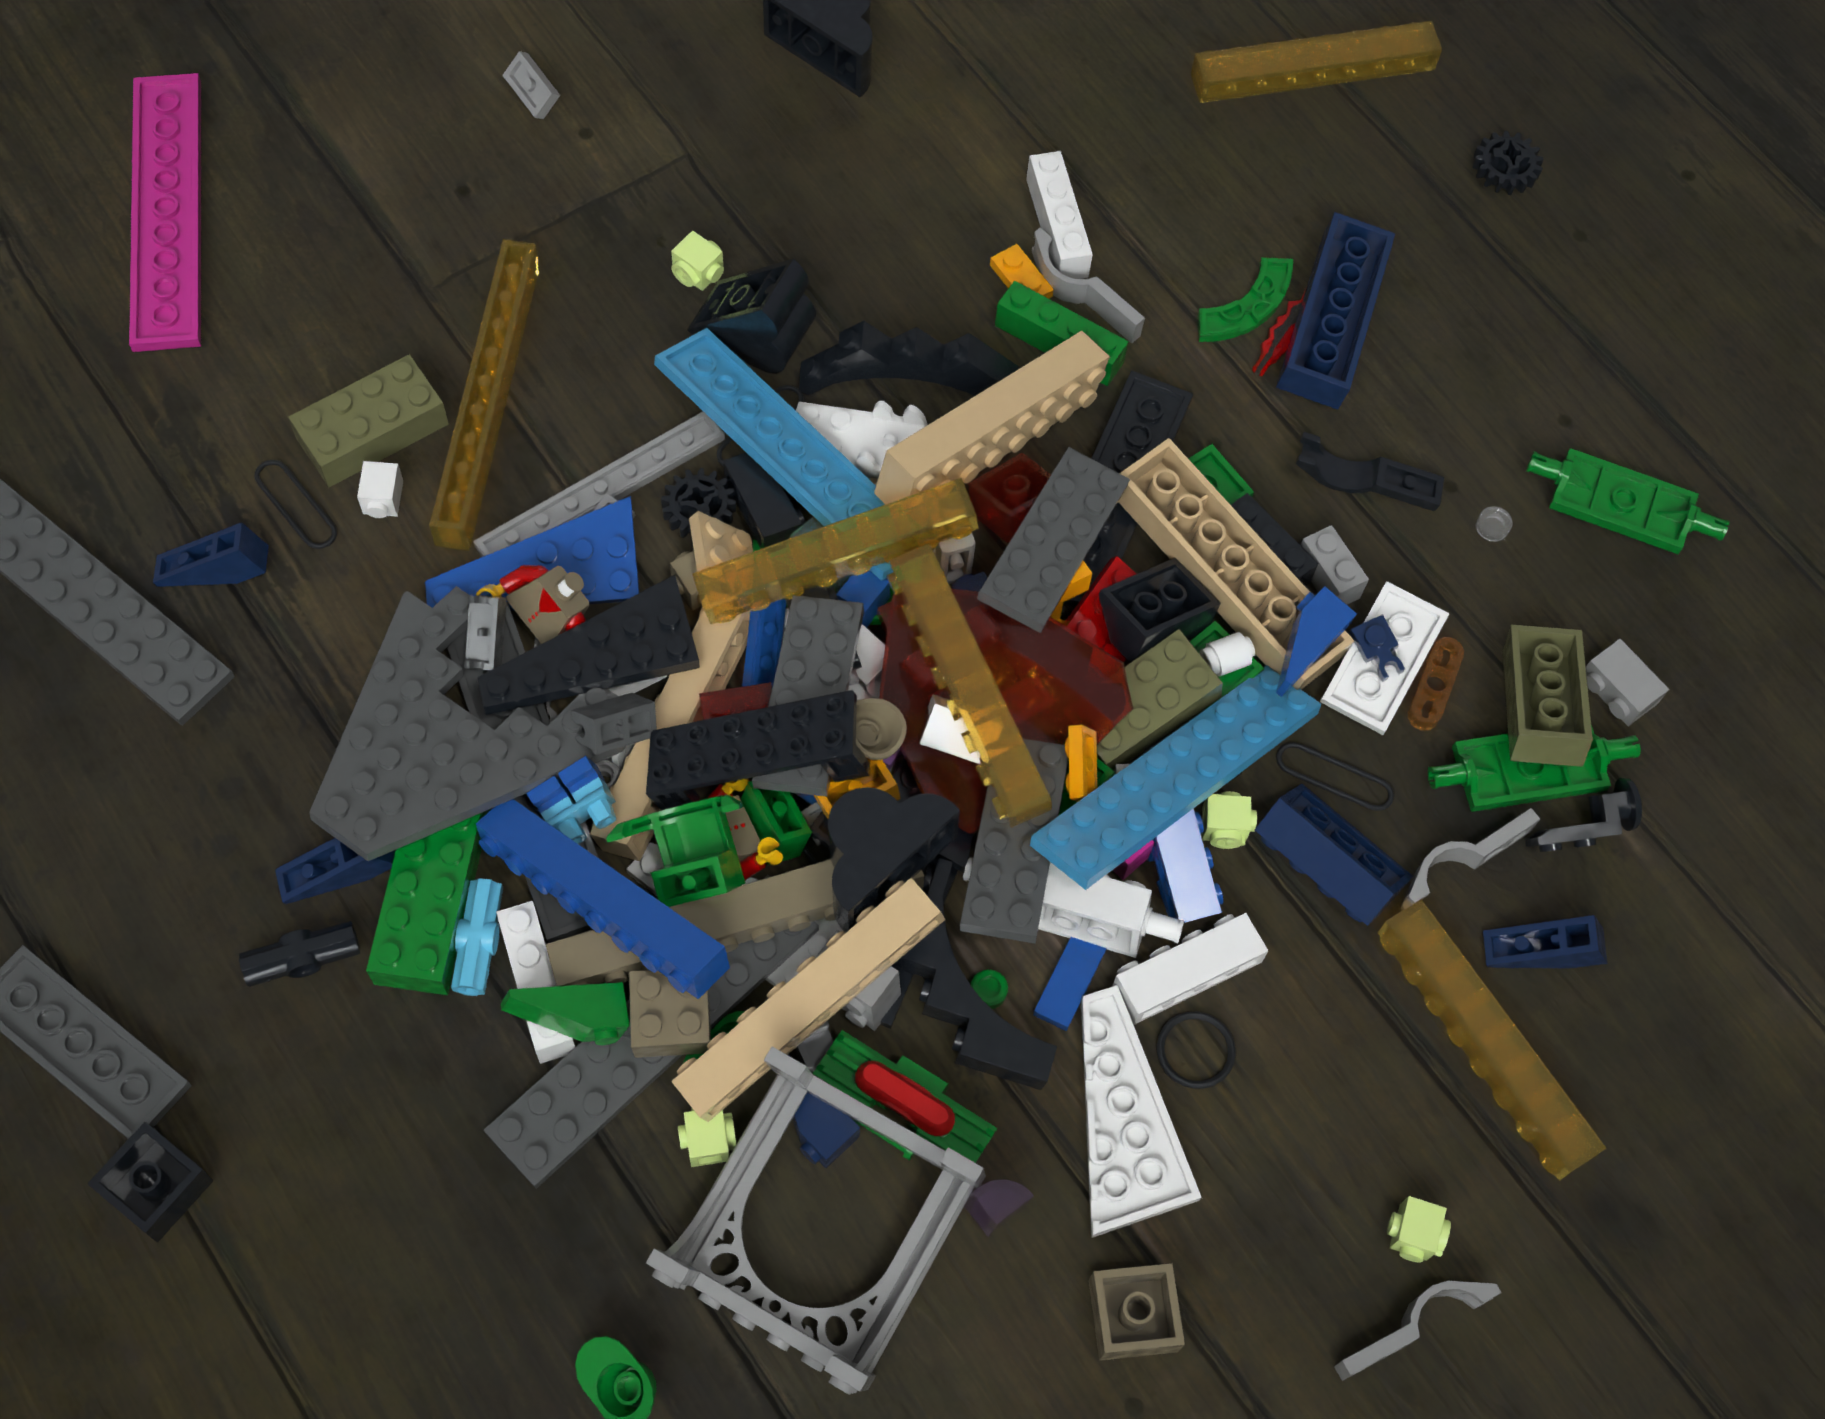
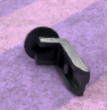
M1619 778L1614 785L1613 793L1589 796L1592 823L1538 830L1525 839L1526 847L1539 845L1540 852L1561 850V842L1573 841L1574 848L1597 845V837L1622 834V827L1626 831L1638 828L1642 818V802L1635 783L1629 778Z

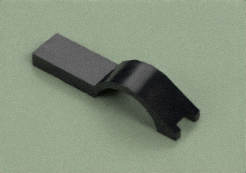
M1307 432L1301 434L1300 442L1303 444L1301 455L1299 454L1296 458V465L1320 484L1333 490L1347 493H1367L1372 491L1431 511H1435L1440 506L1444 477L1384 457L1361 462L1345 460L1326 451L1321 444V437Z

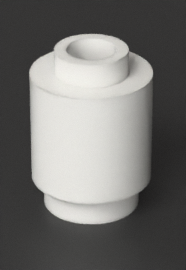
M1240 632L1207 643L1206 648L1200 650L1199 654L1214 673L1220 677L1251 665L1252 657L1255 656V649L1248 636L1244 637Z

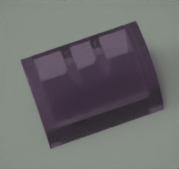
M994 1180L974 1190L964 1207L988 1237L1021 1212L1034 1195L1027 1188L1014 1181Z

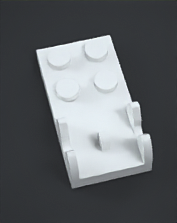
M878 401L874 406L873 412L798 402L796 411L868 478H879L888 449L927 426L924 414L917 407L909 405L905 409L903 416H898L893 413L892 407L885 401Z
M1387 581L1364 623L1383 614L1399 644L1398 648L1391 651V653L1401 660L1405 667L1404 672L1398 675L1393 665H1386L1384 668L1389 677L1386 681L1382 682L1377 672L1378 664L1376 660L1365 663L1357 646L1353 643L1320 701L1381 735H1384L1449 616L1448 612Z

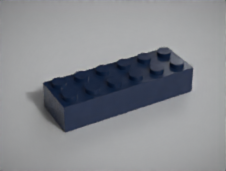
M1334 212L1320 242L1276 388L1331 408L1339 409L1351 388L1395 233Z

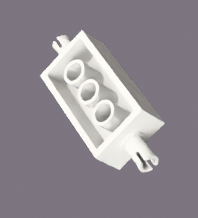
M971 857L968 859L965 867L964 881H969L973 863V858ZM1050 862L1038 929L1067 938L1080 939L1107 948V950L1136 958L1142 936L1145 937L1146 933L1174 941V943L1178 944L1184 920L1152 912L1153 908L1150 907L1152 890L1146 889L1139 882L1132 880L1122 882L1112 879L1106 874L1085 890Z

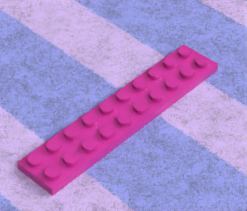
M198 73L133 78L129 345L133 352L201 347V80Z

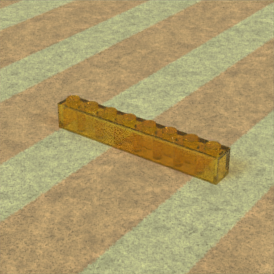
M1432 21L1412 22L1404 25L1383 26L1375 29L1354 30L1346 33L1325 34L1317 37L1296 38L1288 41L1267 42L1259 45L1238 46L1230 49L1195 53L1191 76L1199 101L1204 103L1431 71L1436 68L1442 47Z
M959 478L692 573L710 624L716 622L726 623L735 619L739 614L750 610H763L772 602L784 598L792 599L793 595L801 596L804 591L814 587L830 586L842 577L851 574H864L873 566L884 562L894 563L900 561L905 555L912 552L931 550L940 542L952 538H965L972 531L978 529L976 513L963 480Z
M927 543L889 560L892 572L887 575L893 593L895 595L901 593L906 604L901 606L908 625L916 624L921 636L916 637V641L923 657L931 656L935 667L930 670L938 689L940 690L945 687L950 699L945 702L953 721L955 722L960 719L964 726L965 732L960 734L968 753L976 752L981 764L977 765L976 769L984 787L991 784L996 797L992 798L991 801L999 819L1007 818L1012 828L1052 810L1050 795L930 544Z
M1422 899L1388 919L1378 932L1383 948L1390 955H1394L1402 965L1405 978L1410 984L1418 987L1425 997L1424 1001L1429 1011L1433 1015L1439 1016L1446 1025L1451 1041L1456 1046L1462 1047L1470 1058V1065L1473 1071L1480 1078H1484L1492 1088L1493 1097L1502 1109L1508 1110L1516 1121V1128L1522 1138L1533 1144L1540 1154L1539 1158L1543 1167L1560 1181L1607 1149Z

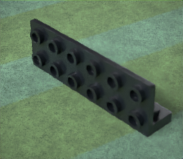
M853 690L653 730L650 736L646 795L661 810L699 801L700 796L694 790L695 788L821 764L834 782L870 776V762L856 745L857 695Z

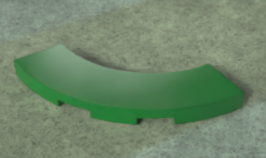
M1261 257L1258 278L1249 293L1242 299L1219 307L1199 308V342H1214L1235 338L1252 331L1267 321L1279 308L1286 296L1292 278L1293 259Z

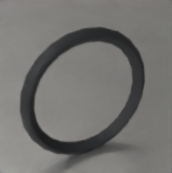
M1195 1011L1178 1014L1163 1026L1157 1041V1056L1161 1067L1172 1080L1185 1087L1204 1089L1215 1086L1227 1077L1235 1062L1236 1049L1232 1034L1218 1018L1207 1013ZM1189 1019H1199L1207 1021L1220 1030L1227 1043L1228 1057L1224 1068L1219 1074L1204 1081H1193L1180 1076L1171 1068L1165 1056L1164 1046L1169 1031L1178 1023Z

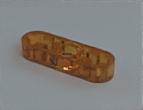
M1440 638L1435 642L1429 653L1408 710L1409 722L1419 730L1427 731L1436 727L1444 713L1464 657L1463 646L1454 638ZM1448 650L1450 652V659L1444 668L1439 665L1443 658L1442 652ZM1435 676L1442 679L1445 689L1442 691L1431 689L1427 684V678ZM1427 700L1433 701L1429 710V717H1422L1421 710Z

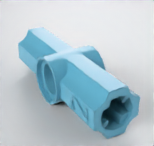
M481 878L470 881L464 918L459 920L456 930L455 949L457 957L451 985L454 992L467 996L485 994L491 956H495L499 943L500 926L496 911L500 910L503 886L501 883Z

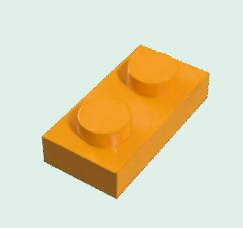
M1018 244L990 258L991 268L1008 289L1016 281L1048 299L1053 297L1054 289Z
M1084 725L1068 726L1069 737L1065 741V752L1069 758V773L1065 781L1066 789L1070 799L1079 802L1098 788L1096 731Z

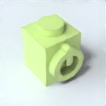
M694 231L690 232L671 251L672 272L687 287L696 286L703 291L710 283L717 282L723 274V251L715 242L707 241Z
M1229 791L1221 794H1212L1205 799L1202 807V822L1204 826L1202 840L1210 841L1212 846L1221 849L1244 846L1250 832H1255L1257 825V811L1251 810V797L1241 796L1237 792Z
M691 1108L690 1112H684L685 1125L678 1126L681 1149L688 1148L691 1167L727 1162L729 1151L734 1150L736 1146L732 1112L723 1114L722 1110L709 1122L700 1118L693 1108Z
M1408 1196L1400 1204L1398 1213L1393 1212L1389 1220L1387 1235L1392 1236L1390 1249L1399 1251L1400 1257L1412 1262L1427 1261L1433 1255L1441 1257L1451 1229V1221L1444 1219L1447 1208Z

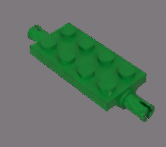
M1572 448L1568 450L1562 462L1534 451L1526 468V472L1554 480L1556 487L1549 505L1550 509L1675 554H1679L1683 549L1688 532L1691 533L1694 530L1722 541L1728 530L1729 520L1701 512V508L1696 505L1698 493Z
M1592 728L1593 741L1583 767L1510 761L1508 734L1456 741L1452 746L1456 763L1428 767L1427 774L1428 781L1434 779V782H1430L1432 789L1462 784L1470 810L1474 812L1607 791L1611 786L1607 774V766L1610 762L1627 758H1638L1641 748L1640 744L1632 745V743L1639 741L1635 735L1607 740L1594 734Z

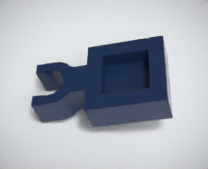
M1383 614L1350 630L1349 633L1365 663L1376 660L1378 664L1377 672L1382 682L1386 681L1389 677L1384 668L1386 665H1393L1398 675L1404 672L1405 667L1401 660L1391 653V651L1398 648L1399 644Z

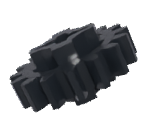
M1504 131L1502 137H1499L1496 132H1493L1490 139L1484 137L1480 146H1477L1473 156L1475 160L1472 168L1478 169L1476 178L1486 179L1485 187L1491 184L1495 185L1496 193H1499L1501 188L1506 189L1508 195H1512L1515 188L1520 193H1524L1526 186L1532 188L1543 168L1541 165L1544 159L1537 156L1540 148H1531L1529 146L1532 141L1530 138L1525 141L1520 140L1521 133L1517 132L1514 137H1510L1509 132Z
M699 468L697 475H692V472L687 469L685 470L686 478L681 479L675 475L673 477L674 486L665 485L666 496L661 497L664 520H669V527L672 531L680 527V536L682 538L691 533L689 518L697 511L717 518L724 523L732 524L733 512H736L735 492L733 488H728V480L726 478L717 481L716 471L706 476L703 468Z

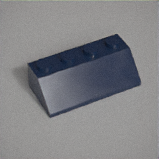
M1303 784L1280 797L1255 829L1261 835V840L1267 847L1280 851L1289 859V864L1293 869L1301 874H1307L1317 883L1318 889L1324 895L1335 898L1345 906V911L1351 918L1358 922H1364L1367 926L1383 912L1413 878L1409 872Z

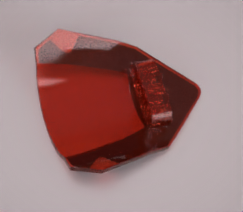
M903 585L898 587L893 593L879 699H884L894 704L905 718L907 730L900 748L921 794L939 795L955 804L960 809L959 828L971 834L980 828L994 754L989 767L920 744L921 736L929 718L928 705L932 695L1001 717L1004 726L1001 735L1065 745L1066 738L1069 737L1068 726L1084 725L1095 730L1098 745L1133 710L1124 662L1086 640L1054 618L1050 617L1042 632L1039 633L977 599L978 591L922 585ZM1068 760L1067 772L1069 771V760Z

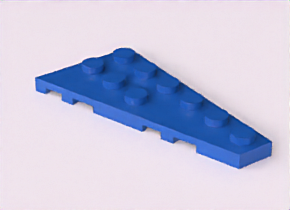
M631 496L426 580L427 605L433 608L456 586L469 595H476L485 585H498L500 583L499 579L523 565H542L548 570L558 565L566 573H577L583 579L584 587L581 592L589 600V605L623 602L639 594ZM486 591L480 594L485 596H492L489 592ZM507 592L502 594V597H506L508 595ZM508 603L510 611H515L512 608V606Z

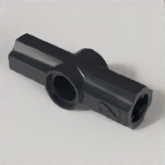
M352 921L315 932L303 929L286 933L281 936L277 943L240 953L239 962L245 982L248 987L284 976L290 978L310 976L321 969V965L361 953Z

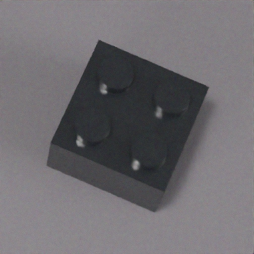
M144 1122L87 1184L158 1243L214 1180L148 1123Z

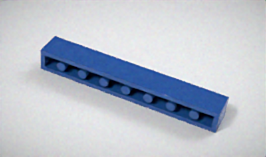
M514 799L494 807L476 823L481 838L479 844L489 856L495 857L497 855L505 861L508 868L518 876L524 874L531 879L532 884L538 891L544 895L550 893L557 898L560 905L571 914L577 912L584 917L586 923L595 932H605L612 938L620 950L625 953L633 952L648 970L653 973L659 971L665 975L677 991L681 993L687 991L699 999L730 968L724 945Z

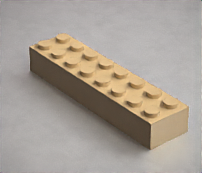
M1080 331L888 449L874 494L901 521L912 514H921L931 502L937 498H946L962 482L965 484L971 482L984 468L996 466L1006 454L1011 451L1013 453L1018 452L1028 440L1035 436L1037 438L1043 436L1050 426L1058 421L1060 423L1065 422L1080 407L1086 408L1090 406L1097 397L1096 390L1099 383L1106 375L1105 368L1110 356L1089 336Z
M1168 438L1120 473L1129 478L1130 481L1118 502L1170 560L1176 558L1221 603L1217 612L1236 633L1240 632L1244 637L1248 636L1254 645L1255 654L1258 658L1280 675L1292 626L1301 612L1296 607L1310 591L1172 440ZM1344 631L1295 682L1293 687L1296 690L1303 689L1340 660L1354 643L1352 637Z

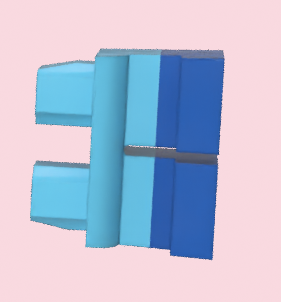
M587 756L559 772L558 775L561 780L554 775L526 793L533 805L538 808L544 820L577 844L582 843L587 838L580 824L589 818H592L594 824L599 829L606 828L617 820L612 804L616 801L598 766Z

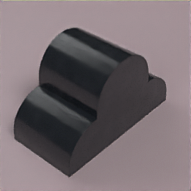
M763 0L764 35L858 97L861 98L868 90L871 82L872 60L871 0Z
M790 259L719 280L687 331L694 335L708 328L747 364L767 373H780L785 369L816 318L815 307L804 294L809 285L808 276L795 259Z
M869 787L851 790L836 801L828 819L830 859L834 866L832 874L833 910L837 923L845 933L857 924L856 918L862 911L870 906L876 908L887 898L885 894L894 884L899 881H904L905 883L910 878H913L958 837L960 809L955 804L935 794H918L899 803L887 792Z

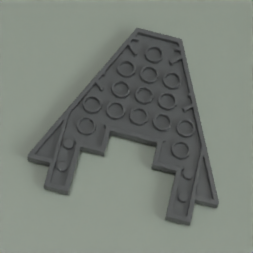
M456 586L432 608L406 591L399 602L310 809V819L366 861L373 860L526 794L554 775L561 779L558 773L584 756H587L594 763H598L621 753L626 746L594 754L592 749L581 745L576 740L575 735L585 734V730L581 724H577L572 720L571 710L618 696L607 688H592L587 693L579 694L548 726L518 707L493 730L444 695L463 677V668L441 652L467 629L469 594Z

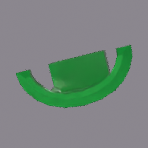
M730 795L711 797L621 822L615 826L606 838L608 843L650 829L654 830L664 866L650 873L658 900L668 907L728 893L745 884L725 813L744 806L743 802Z

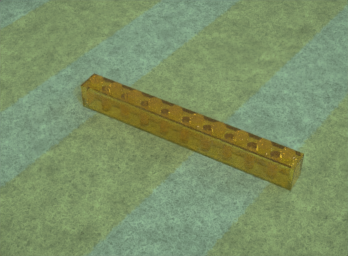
M505 239L502 241L429 525L435 546L470 551L540 268L536 244Z

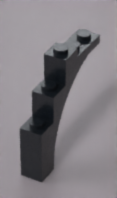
M862 321L839 332L838 344L801 362L799 390L810 395L829 385L846 381L873 378H901L941 384L976 396L1021 367L970 333L947 344H942L918 327L890 338L867 322Z
M939 858L935 869L927 868L923 889L928 891L927 896L944 916L943 894L953 862ZM943 921L895 962L892 967L932 979V981L925 979L919 996V1001L925 1002L922 1015L965 1028L957 1029L952 1044V1050L958 1051L955 1060L956 1064L1042 1090L1048 1082L1057 1046L1034 1038L1015 1028L998 1016L979 997L957 963L948 939L945 921Z

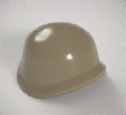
M868 698L857 700V747L866 758L872 760L889 758L897 752L906 736L907 725L903 714L894 704L884 699Z

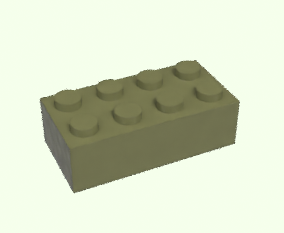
M410 354L288 416L296 439L328 488L360 472L363 461L379 462L449 425L442 400Z
M1511 625L1503 649L1510 761L1583 767L1593 737L1582 630Z
M1178 629L1103 682L1124 683L1127 704L1125 711L1115 721L1085 696H1082L1064 709L1065 724L1067 726L1084 725L1095 730L1097 758L1114 771L1116 764L1129 763L1143 753L1145 749L1163 739L1221 698L1223 682L1180 629Z

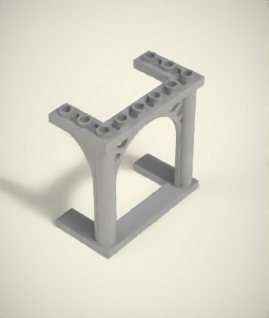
M771 1047L764 1061L777 1076L692 1222L667 1251L654 1248L646 1264L655 1269L651 1276L665 1285L685 1290L686 1286H692L701 1291L698 1297L699 1300L716 1310H719L721 1305L735 1312L732 1319L745 1328L753 1331L757 1325L769 1332L766 1340L787 1352L791 1345L804 1353L801 1358L802 1362L819 1372H822L825 1367L824 1371L832 1375L829 1383L850 1395L857 1391L869 1390L876 1377L872 1373L973 1189H980L986 1175L984 1168L950 1148L944 1151L817 1078L806 1065ZM807 1093L943 1170L882 1278L859 1298L843 1305L828 1308L800 1306L772 1292L760 1280L749 1262L744 1247L742 1231L743 1215L748 1197ZM734 1212V1221H729ZM726 1229H729L734 1236L732 1244H719L715 1246L718 1238L724 1240V1233ZM724 1253L736 1255L739 1259V1265L733 1273L725 1276L713 1273L711 1264L717 1256ZM741 1276H744L751 1282V1288L747 1292H742L744 1290L742 1286H726V1284L735 1282ZM877 1296L874 1305H872L870 1300ZM764 1297L762 1301V1306L753 1302L754 1300ZM774 1300L779 1301L781 1304V1309L778 1312H772L770 1309V1304ZM857 1308L866 1311V1314L858 1320L863 1322L859 1331H857L856 1323L851 1316L852 1311ZM788 1312L791 1324L783 1320ZM810 1316L818 1321L817 1336L819 1341L814 1338L813 1330L809 1326H806L805 1329L803 1328L802 1322L805 1317ZM832 1316L842 1318L847 1327V1339L841 1346L833 1345L826 1335V1323Z

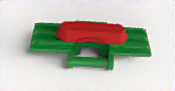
M841 1030L816 1067V1070L812 1073L817 1078L871 1109L874 1105L883 1109L886 1107L892 1109L911 1122L910 1126L916 1130L918 1136L944 1151L950 1148L974 1163L978 1161L997 1130L989 1122L944 1095L949 1085L939 1077L904 1055L895 1064L843 1030ZM853 1119L858 1126H863L904 1153L903 1157L910 1161L915 1155Z

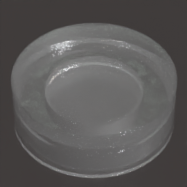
M1497 506L1485 508L1476 521V529L1480 536L1493 542L1506 538L1513 525L1510 514L1505 509Z

